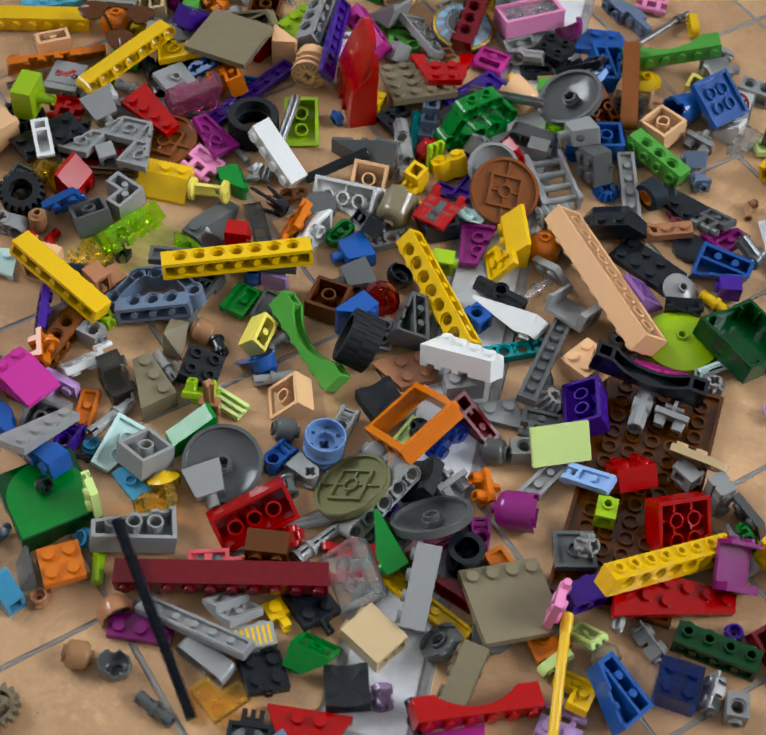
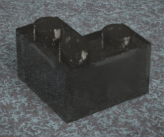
M117 349L96 356L98 379L111 404L118 406L126 398H130L132 401L136 400L135 392L137 387L133 380L130 381L128 378L129 373L125 367L128 364L125 356L120 355Z

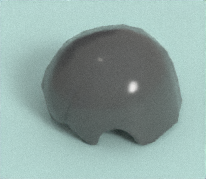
M106 649L98 655L96 661L98 672L105 681L119 682L130 675L132 670L131 659L121 650L111 652L109 649Z

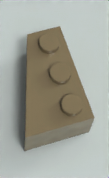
M147 352L132 359L143 422L177 407V391L151 353Z

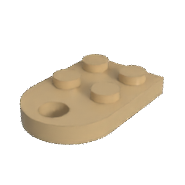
M677 441V443L672 442L668 455L681 460L686 458L690 463L717 473L725 471L727 474L729 465L708 456L707 451L698 448L695 451L689 449V445L680 441Z

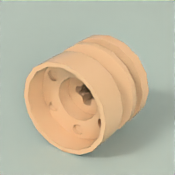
M310 43L304 44L297 51L291 69V76L298 85L313 89L323 84L325 79L318 73L323 47Z

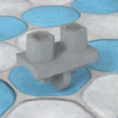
M688 129L683 142V148L691 150L696 146L698 148L697 151H707V155H712L715 143L712 142L713 138L709 136V130L705 129L703 133L698 130L695 133Z
M676 400L674 405L666 403L665 407L656 405L653 413V426L663 428L665 421L673 423L670 431L680 435L684 428H687L690 417L683 415L685 409L679 408L680 401Z
M443 468L434 496H456L451 489L454 486L460 493L468 490L471 485L466 478L468 474L466 469L464 468L454 474L452 469L447 471Z

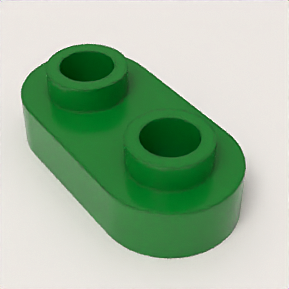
M341 219L326 233V243L331 247H337L339 240L355 232V225L350 219Z

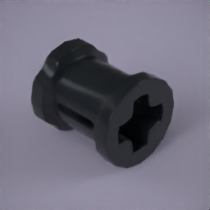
M215 334L209 338L208 345L212 347L213 353L223 357L229 354L222 334Z

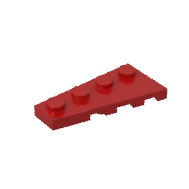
M146 83L120 101L123 108L139 119L153 122V129L166 138L180 129L178 122Z

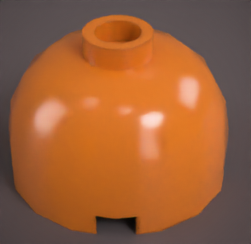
M115 7L105 11L114 30L119 27L126 30L129 17H127L125 9ZM102 15L101 29L102 33L106 36L111 30L105 17Z
M538 231L530 236L532 245L529 259L532 264H534L532 259L535 255H539L551 262L555 261L556 263L558 261L561 249L553 233Z

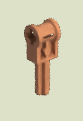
M207 379L202 382L203 395L201 394L198 407L208 402L217 416V423H219L222 412L221 398L215 397L214 382H212V379Z

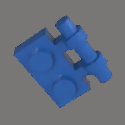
M70 187L42 201L41 205L43 209L54 212L57 215L67 212V206L87 200V197L84 193L81 194L80 190Z

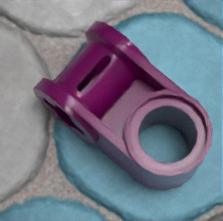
M490 515L473 517L468 524V532H473L483 539L486 546L485 553L489 550L491 539Z

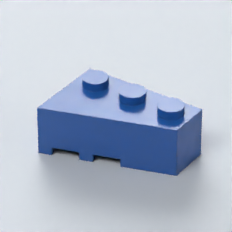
M592 45L588 57L605 55L607 61L602 65V68H606L608 74L601 83L607 93H614L620 80L622 46Z
M613 651L603 656L586 670L612 735H618L627 730L654 706Z

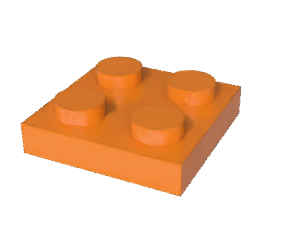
M78 539L36 549L45 590L88 579Z

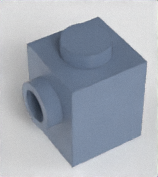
M683 150L680 160L692 169L691 171H697V168H706L707 151Z

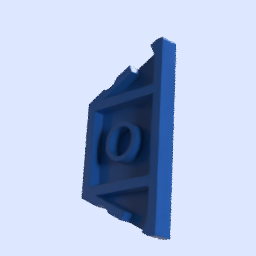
M588 28L575 43L574 53L589 54L592 45L624 47L625 39L620 32Z

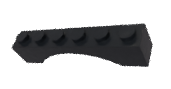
M602 340L598 341L588 368L680 401L699 409L706 398L710 384L709 380L693 374L675 375L648 369L631 360L618 346Z

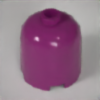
M513 490L501 492L497 500L492 501L491 513L494 514L496 524L504 529L534 534L539 513L536 505L537 501H540V494Z

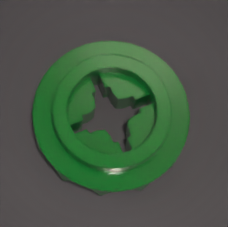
M742 522L736 524V529L742 539L756 540L755 544H758L756 537L747 524ZM751 549V552L754 553L757 549Z

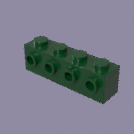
M681 619L669 649L671 652L752 683L758 674L764 651L753 645H746L732 637H725L711 629H704L696 626L693 622Z

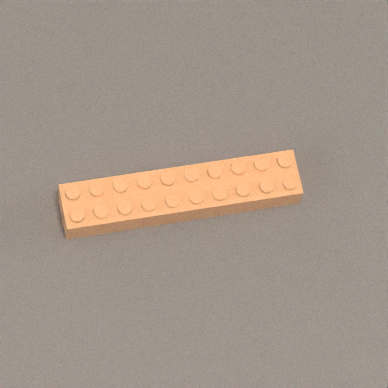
M558 204L544 219L548 225V230L555 235L556 242L563 247L564 254L571 259L573 268L580 273L581 280L590 288L589 292L598 300V306L606 312L608 321L615 326L616 333L625 341V347L631 352L635 351L641 355L652 357L667 343V340L581 214Z

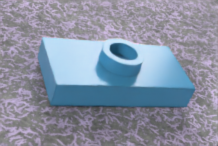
M123 466L111 472L114 480L133 504L151 494V490L144 481H140Z

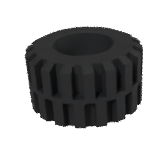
M17 169V172H9L10 175H5L3 177L4 181H0V201L7 212L28 216L29 211L34 208L43 209L41 202L46 200V192L40 177H36L34 172L29 173L26 169H24V172H21L20 169ZM28 188L32 190V194L25 200L13 198V194L18 189Z

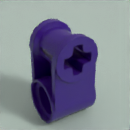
M74 423L57 434L53 442H57L60 445L67 444L63 447H71L74 452L79 443L84 439V430L88 426Z

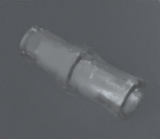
M544 276L536 284H531L529 289L520 294V296L528 299L529 303L535 297H540L543 291L553 285V282L549 277Z

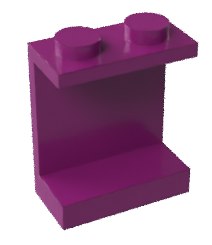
M727 535V539L718 538L712 589L758 596L759 588L747 585L751 549L763 550L764 545L755 544L756 540L743 538V541H740L739 536Z

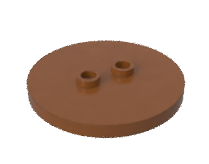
M172 115L178 122L180 129L168 138L153 129L149 158L180 164L183 159L186 161L190 160L188 154L199 144V136L191 121L182 116Z
M496 157L486 161L476 170L470 182L469 195L472 206L477 214L486 222L497 225L500 224L501 216L520 204H524L526 217L528 218L537 206L539 186L535 175L527 165L514 158Z

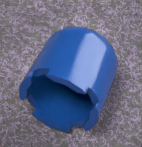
M692 91L669 96L662 102L664 106L685 118L687 125L696 122L703 115Z

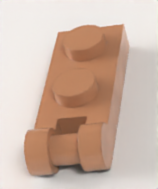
M692 220L659 224L646 222L647 239L644 240L647 242L694 238Z

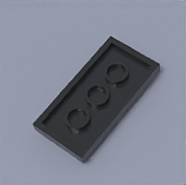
M69 111L48 121L54 151L58 150V144H68L73 141L74 137L81 136L87 132V129ZM32 129L9 139L10 145L27 164L38 160Z
M625 239L609 253V257L616 265L632 276L644 281L648 287L664 298L662 286L664 280L669 275L680 273L687 276L686 272L637 239Z

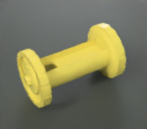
M191 177L187 187L189 200H196L197 196L220 198L222 204H227L231 194L230 182L223 180L221 185L199 183L197 177ZM216 189H220V194L216 192Z

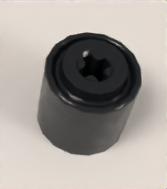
M463 531L451 537L448 542L445 566L452 577L458 579L457 573L459 570L483 567L486 546L479 535Z

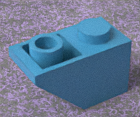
M4 567L0 570V608L10 617L27 604L18 584L9 570Z

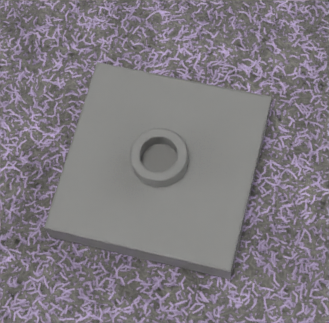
M181 61L152 73L154 80L170 99L199 87V82Z

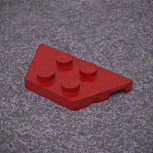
M270 703L267 706L272 725L274 726V733L283 728L287 735H342L348 726H351L353 723V716Z

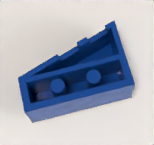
M704 241L699 248L688 278L718 281L719 275L741 276L742 283H745L751 275L755 261Z

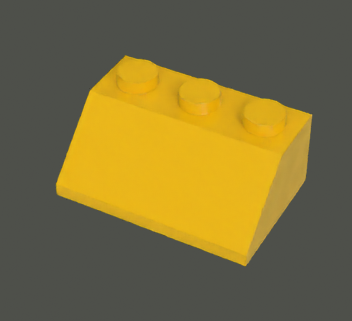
M149 158L147 173L139 171L136 183L144 187L146 199L185 206L188 199L187 187L189 179L195 177L194 167Z
M520 204L501 216L500 224H497V235H500L499 247L503 250L501 251L502 255L510 248L515 250L519 262L516 268H527L532 244L525 206Z

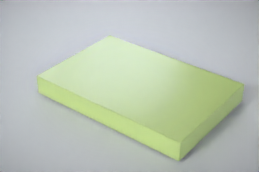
M588 420L529 427L533 468L592 460Z

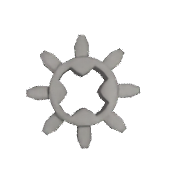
M715 374L709 377L705 376L704 379L710 381L708 393L721 396L726 386L725 383H722V377Z
M580 532V536L575 539L574 549L579 552V557L594 558V554L599 552L600 542L595 538V533Z

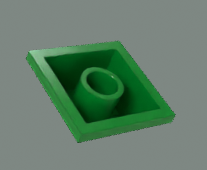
M303 631L290 641L282 666L287 667L294 674H304L329 664L342 653L343 648L307 631Z

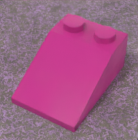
M20 346L0 359V389L29 409L61 386L60 382L30 352Z

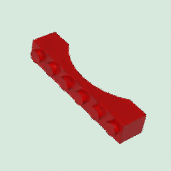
M534 681L519 683L503 698L481 706L458 705L442 700L435 695L412 697L407 710L413 733L421 732L426 734L437 729L448 731L458 726L469 728L480 723L491 725L502 720L512 722L524 717L533 719L541 714L546 705L539 683Z

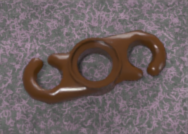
M303 187L284 188L279 194L282 197L290 195L291 198L287 200L292 205L295 200L302 199L301 196L297 195L298 193L303 192V198L309 193ZM266 199V203L272 207L273 203Z

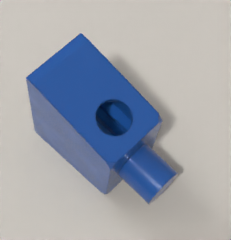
M361 230L337 242V252L330 254L333 264L342 262L345 265L366 256L371 267L376 265V252Z

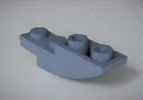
M602 0L601 8L619 25L625 23L640 38L651 33L652 27L646 22L647 15L624 0Z

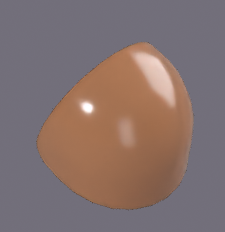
M110 594L104 597L97 607V620L100 626L103 627L104 620L116 610L131 608L132 612H135L132 602L122 594Z

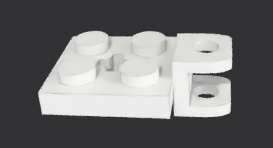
M107 340L92 346L94 352H88L56 367L58 372L71 378L80 375L81 370L86 368L91 370L97 368L99 364L104 366L119 358L115 354L105 357L102 349L113 345L112 341Z

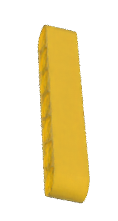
M163 20L156 21L81 74L76 80V86L86 94L106 86L171 40L175 35L174 27Z

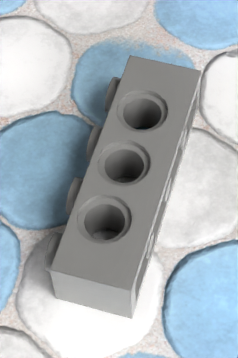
M309 0L295 37L300 47L310 43L320 46L335 5L334 0Z

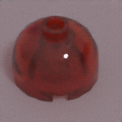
M374 281L365 289L379 303L378 318L385 317L384 315H393L399 309V292L395 285L389 281Z

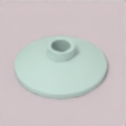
M464 207L457 214L461 223L481 224L484 221L477 212L468 207Z

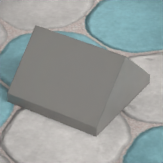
M401 0L388 4L370 13V16L386 28H390L401 22L398 19L401 13H409L413 0Z

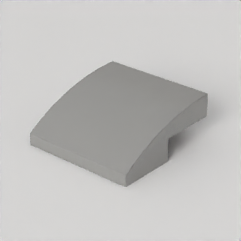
M496 31L494 34L502 50L509 55L517 47L522 46L526 49H533L536 45L532 34L505 39L500 31Z
M217 593L202 599V604L209 613L229 629L264 615V607L250 601L249 595L246 593H237L236 595Z

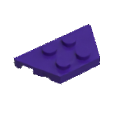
M44 282L41 285L37 302L34 334H36L35 328L40 326L44 333L48 326V318L51 315L52 307H50L49 303L52 302L53 292H50V288Z

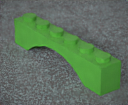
M718 32L702 34L688 44L669 49H651L641 46L640 70L721 57L722 44ZM622 47V51H621L622 64H623V52H624V47Z
M282 290L269 304L272 315L281 323L282 330L288 334L291 344L300 352L301 359L309 366L310 373L317 378L320 388L324 391L336 393L351 378L341 363L325 358L315 349L307 336L304 326L302 303L294 292Z

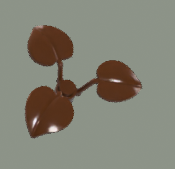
M92 0L78 7L81 16L87 20H97L102 15L105 17L111 30L106 34V41L114 50H117L134 38L133 33L129 31L132 21L137 25L144 24L155 14V10L150 7L134 5L126 12L127 17H129L126 30L121 27L114 30L105 13L107 10L105 3Z

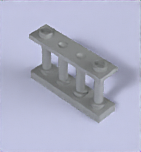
M557 149L556 158L535 162L530 159L528 154H523L526 160L524 164L531 169L538 182L539 200L537 207L541 208L542 206L548 207L549 205L574 202L576 209L580 210L581 204L584 201V195L580 192L567 164V158L563 155L561 149ZM557 165L559 171L541 174L535 171V168ZM562 177L565 183L544 186L540 181ZM568 189L570 194L556 198H549L546 195L548 192Z

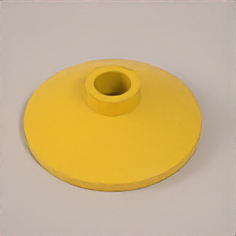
M640 70L639 92L650 93L651 90L657 92L662 85L661 78L652 71Z

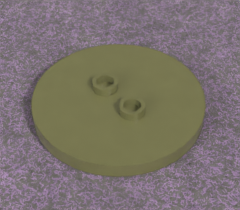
M362 453L344 458L330 467L318 481L314 491L315 506L324 517L331 520L342 521L358 517L372 509L384 497L391 482L390 469L386 462L375 454Z

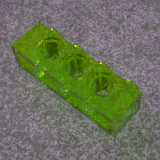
M152 200L101 231L94 238L106 255L112 252L116 255L124 249L123 245L127 244V246H130L137 241L136 237L140 236V238H143L150 233L149 229L153 228L155 230L163 225L161 221L166 216L156 201Z

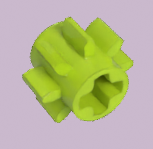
M111 309L97 321L105 325L107 331H110L113 326H117V319L115 314H112Z

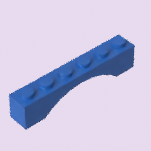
M0 400V434L16 428L17 423L12 408ZM45 442L23 456L30 465H35L43 475H48L53 480L74 467L69 451L57 442Z

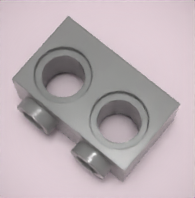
M745 75L739 85V89L757 93L754 106L766 110V82Z

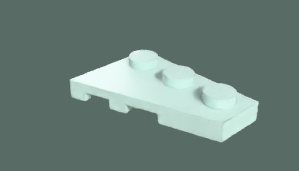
M119 412L89 464L108 473L118 464L116 461L117 441L146 427Z

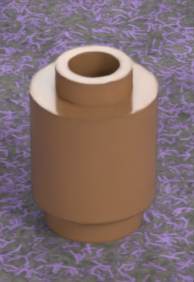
M42 208L30 210L28 219L31 230L36 234H44L49 226L46 211Z

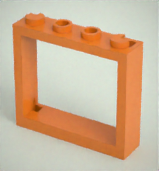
M415 382L364 429L373 441H378L388 452L411 466L464 416L459 410L460 405L455 400H449L444 394L441 396L435 389L431 390L426 384L421 385ZM424 400L441 408L433 418L404 444L387 434Z

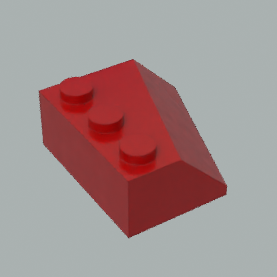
M693 491L645 499V539L651 551L711 536V495Z

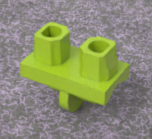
M188 377L185 387L181 392V398L191 399L190 403L197 404L198 409L201 394L203 395V387H198L197 378ZM212 380L215 385V397L220 396L221 389H217V381Z

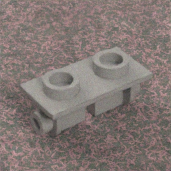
M640 619L639 622L642 626L631 628V636L640 648L646 643L649 645L643 649V652L651 663L655 665L660 664L663 661L661 659L663 656L669 660L666 654L669 651L662 640L656 641L653 637L656 634L649 623L644 625Z
M721 670L707 674L703 679L704 686L697 699L696 713L705 711L707 712L706 715L710 718L718 715L722 701L715 696L722 698L727 686L726 678L720 675Z

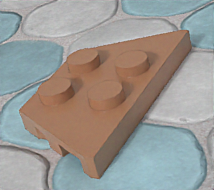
M420 350L372 362L373 370L380 371L384 377L389 375L396 388L401 392L406 391L415 382L421 385H430L437 383L439 370L434 369V365H420Z

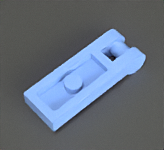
M573 462L568 464L566 467L567 471L562 473L559 478L565 485L572 484L607 496L618 481L616 475Z

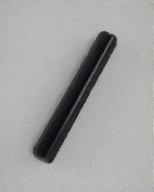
M364 147L307 173L308 175L305 180L307 183H311L315 180L316 174L327 176L354 164L355 158L363 160L369 157L368 150Z

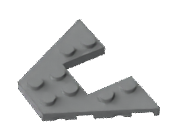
M123 115L114 121L105 123V127L99 130L94 128L83 133L81 136L74 137L73 141L68 144H58L57 149L59 152L67 154L74 152L79 157L88 158L96 150L95 145L103 143L105 140L127 144L129 146L115 160L116 166L147 173L154 128L153 122Z

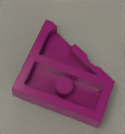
M732 228L728 231H720L718 236H707L706 233H702L700 237L706 242L733 252L738 249L734 241L745 232L739 228Z

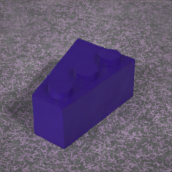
M179 3L171 21L176 23V27L195 33L210 14Z

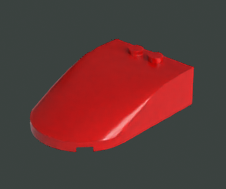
M361 17L338 60L337 94L338 98L341 99V109L345 111L349 128L376 125L379 58L378 54L375 55L374 52L377 41L370 17Z

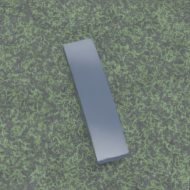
M441 100L423 102L417 141H421L425 137L430 139L433 137V132L437 128L438 117L436 114L440 111Z

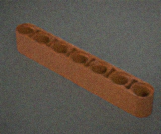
M624 41L620 119L622 130H638L641 41Z

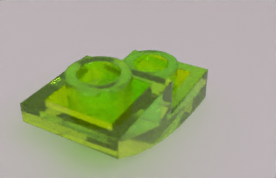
M179 231L174 232V247L202 248L201 245L188 235Z

